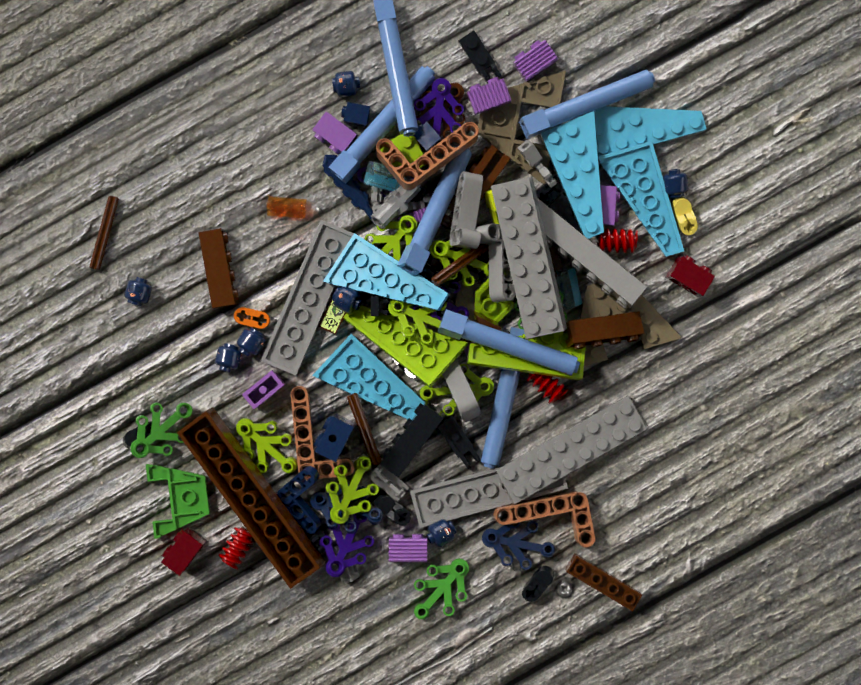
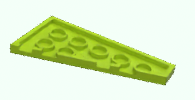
M362 305L357 311L354 310L352 313H346L343 317L346 322L430 388L468 346V343L465 341H459L450 336L433 332V330L428 328L426 330L432 335L433 339L431 344L423 345L420 341L421 336L414 323L408 322L409 325L413 326L415 332L411 338H406L403 336V329L399 319L380 313V316H371V308ZM406 329L405 333L411 334L412 331L411 329ZM424 336L423 340L425 342L430 341V338L428 336Z
M563 331L526 339L578 357L577 361L580 362L577 373L573 372L572 375L478 343H471L469 345L467 364L582 380L585 348L574 350V347L567 348L565 341L568 339V334L563 333ZM523 334L522 336H517L526 339L525 334Z

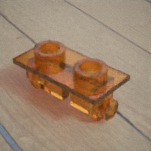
M268 196L267 216L305 219L307 199Z

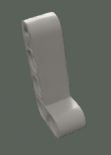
M462 171L460 174L449 239L451 246L476 249L480 244L481 233L475 231L483 184V176L480 174Z
M493 223L478 226L475 231L481 233L480 243L489 245L490 298L495 303L510 301L515 297V289L500 224Z
M456 358L442 375L465 423L482 414Z

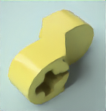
M683 196L676 197L672 201V210L678 228L683 234L692 235L697 231L698 225L691 203Z

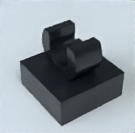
M428 183L427 188L420 187L421 190L418 195L424 197L423 202L429 203L437 185Z
M371 297V316L389 313V310L381 308V305L389 303V300L382 299L380 301V297Z
M322 529L309 537V540L320 554L325 550L320 545V539L326 536ZM324 538L323 543L325 545H328L329 540L327 538Z

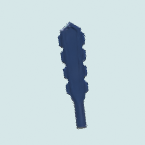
M325 155L322 165L324 172L328 177L333 178V182L337 187L343 189L342 193L346 197L351 198V203L354 207L364 210L372 221L371 215L373 210L369 206L366 192L360 190L361 185L358 181H354L353 177L345 184L329 169V166L337 158V155Z

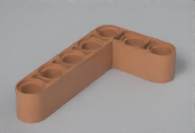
M473 122L463 124L411 164L391 140L384 138L376 144L377 157L404 189L412 190L475 144L478 140L479 128ZM473 131L474 135L467 136L465 132ZM457 142L459 146L454 148L450 146V143ZM387 147L390 150L387 153H383L380 149ZM441 153L444 157L437 159L435 155ZM397 161L402 163L400 167H394L392 164ZM421 165H427L429 166V169L421 170L419 167ZM406 176H412L414 180L411 182H407L404 180V178Z
M304 386L293 388L291 391V405L298 473L303 470L304 466H312L317 469L319 479L337 477L334 474V468L343 462H348L351 465V470L345 476L352 474L355 466L350 458H339L336 462L330 459L316 461L309 392ZM297 389H302L305 392L304 399L298 400L295 397ZM299 408L307 411L306 418L300 419L297 416ZM302 427L307 428L309 431V435L306 438H302L299 435V429ZM304 446L309 447L311 450V454L308 457H304L301 454V448ZM322 465H331L332 472L329 474L323 473ZM339 468L338 472L342 474L343 471ZM306 476L304 478L308 480L311 476Z
M578 491L496 508L493 513L496 522L508 525L570 512L576 542L583 547H590L595 542L588 499L584 493ZM580 495L582 498L579 505H575L573 502L574 497ZM558 499L563 501V507L560 509L555 508V502ZM539 503H543L545 506L542 513L536 511V506ZM520 507H525L526 514L523 517H519L517 514ZM505 510L508 516L504 521H500L498 515L501 511ZM580 514L585 515V522L582 524L577 522ZM584 533L589 535V540L586 543L581 542V536Z

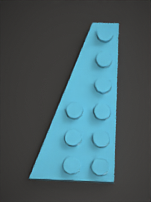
M610 106L594 111L598 157L652 141L653 145L707 130L702 111Z
M594 111L540 134L580 229L587 239L604 233Z
M645 142L599 156V163L615 186H617V189L663 255L667 257L683 252V244L668 194L665 191V184L653 142Z
M355 233L323 280L324 283L340 287L348 286L356 291L440 311L450 295L419 274L411 275L397 266L399 261Z
M352 334L312 375L351 394L357 393L358 397L405 419L410 418L412 420L416 415L414 413L416 407L420 403H425Z

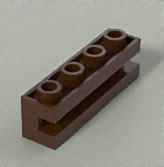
M493 145L490 148L485 147L480 154L482 159L479 164L474 163L469 170L470 173L483 176L480 202L485 196V192L490 189L510 160V157L499 152ZM453 195L447 208L452 213H454L455 195Z
M222 228L198 232L212 308L236 305V300H239L238 290L234 289L233 281H236L234 270H230L229 262H232L231 252L227 251L226 244L229 243L227 232H224Z
M640 311L571 320L566 322L567 329L563 331V333L568 334V339L565 341L567 348L574 347V350L583 349L586 345L599 347L607 342L610 345L621 343V340L634 342L639 340L638 337L644 334Z
M574 553L565 568L567 573L632 612L642 597L638 590Z

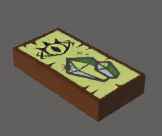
M331 299L318 327L336 335L346 313L337 309L334 306V301Z

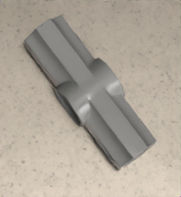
M412 177L406 179L407 182L414 180ZM421 185L412 190H406L400 186L397 190L390 192L384 198V203L371 215L373 223L380 228H385L395 216L402 214L408 208V203L420 192Z

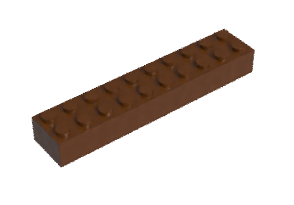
M214 407L202 413L177 432L290 589L326 563Z

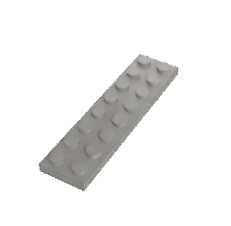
M320 221L262 356V362L295 376L297 375L335 285L324 283L323 280L354 233L326 221Z
M626 396L495 471L513 504H516L645 431L647 428L630 397Z
M502 466L410 490L419 527L429 526L441 519L448 521L512 504L511 498L495 471ZM565 476L523 500L568 489Z

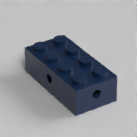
M337 413L333 416L330 415L323 425L325 432L318 435L313 445L317 447L315 452L336 462L344 450L356 423Z

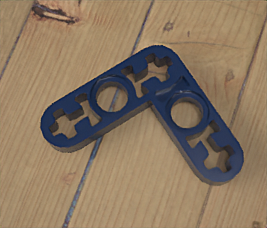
M312 466L304 468L277 492L278 497L294 519L309 534L315 533L321 527L319 517L300 496L319 479L317 469ZM309 474L311 477L306 481L304 477ZM294 482H298L301 485V489L296 488ZM290 490L291 494L286 496L285 493ZM296 506L301 507L303 513H299L296 510Z

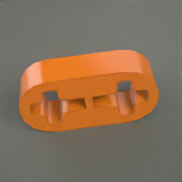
M240 307L234 312V319L239 324L264 329L270 324V317L265 312ZM244 310L246 315L251 316V319L245 318L243 321H240L238 313H242ZM264 315V319H267V322L262 323V326H260L259 322L253 320V318Z

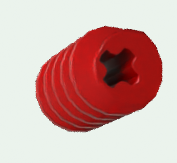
M606 228L604 233L597 235V247H600L602 251L607 247L609 253H611L613 247H615L616 253H619L620 248H623L624 253L630 248L631 253L634 254L637 248L638 231L636 230L633 235L631 229L628 230L627 234L624 229H621L618 234L617 229H613L610 234L609 228Z
M529 373L527 381L535 380L532 386H540L537 391L538 393L545 391L543 398L550 396L549 404L556 402L569 390L562 391L564 384L557 385L559 378L552 380L553 376Z
M234 527L237 535L230 534L233 541H226L230 547H223L222 549L226 554L218 555L224 563L238 570V567L235 564H242L239 557H246L243 551L250 550L247 544L252 545L254 543L251 539V534L244 527Z

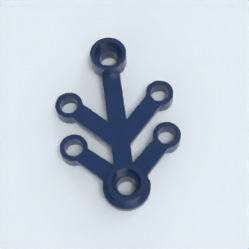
M338 484V485H339V490H338V492H337V495H338V496H339L340 494H342V491H341V489H340V484ZM360 486V487L357 488V490H360V489H363V488H366V487ZM314 493L310 499L311 506L316 510H321L328 528H337L338 524H329L332 520L329 508H333L329 493ZM367 496L351 500L347 508L352 507L353 505L350 504H352L353 502L359 499H365ZM322 498L323 501L321 503H318L317 499ZM372 508L364 513H355V515L367 517L368 521L373 525H378L383 520V514L379 508ZM339 511L338 514L340 517H342L343 514L341 511ZM376 512L378 516L372 517V513ZM348 517V520L344 523L345 530L348 534H353L356 532L357 526ZM349 525L354 526L352 530L347 529Z
M530 521L527 527L510 538L503 537V535L511 529H517L520 522L517 523V526L508 524L498 530L491 528L484 531L482 535L483 544L486 547L494 548L501 559V564L505 567L512 564L513 558L505 553L500 544L507 545L519 561L520 568L524 571L531 568L532 562L530 559L525 558L519 548L540 552L543 558H551L555 554V546L550 542L537 544L521 540L530 533L537 532L539 525L536 521ZM534 524L536 526V529L531 530L529 528V525ZM489 535H494V536H495V540H494V541H490V540L488 539V536H489ZM546 546L551 548L550 553L545 552ZM505 557L510 559L509 564L504 563L503 559ZM527 561L529 567H523L522 562Z

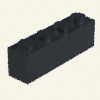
M427 400L424 404L420 403L414 410L416 415L412 420L410 418L407 419L403 425L404 431L401 435L399 433L395 435L391 441L393 443L390 449L386 448L380 456L382 458L380 465L398 478L445 416L444 412Z

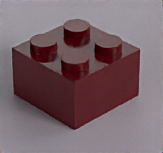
M687 255L676 258L665 278L697 297L704 296L715 278L711 274L712 270L704 265H696V260Z
M189 527L186 530L182 529L173 539L175 544L167 547L161 555L164 557L161 563L179 576L187 569L207 542L206 539Z

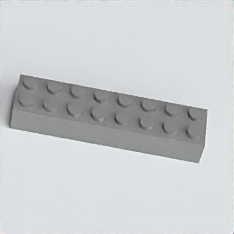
M533 176L491 186L526 339L565 331L567 325Z
M538 199L549 248L553 246L557 249L556 253L564 260L566 258L569 259L574 269L578 272L581 270L587 274L586 278L593 284L597 282L602 286L601 290L609 297L613 295L617 299V304L624 309L626 307L630 309L647 287Z

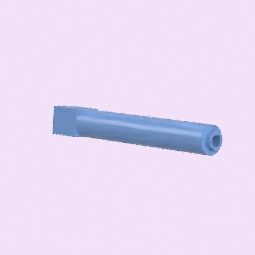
M373 0L399 133L404 134L406 137L413 136L418 131V124L393 0Z
M421 66L409 80L413 104L436 79L434 77L435 72L428 66L425 68ZM393 99L347 151L343 150L329 166L331 172L345 184L361 168L360 164L376 147L377 142L383 139L397 123Z
M643 70L548 109H541L523 116L519 124L526 139H529L552 127L653 88V83H655L654 75L648 70Z
M469 148L446 164L411 243L404 249L397 266L411 275L421 273L430 254L428 250L457 189L460 174L462 171H465L472 156Z
M447 309L443 314L438 333L458 340L463 338L568 375H572L573 372L577 373L580 365L576 356L468 320L467 316Z
M511 327L509 334L522 336L525 332L523 329ZM501 369L481 458L484 467L495 469V465H500L520 376L518 371Z

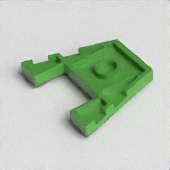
M145 464L147 482L168 480L172 519L152 522L154 539L210 514L206 475Z

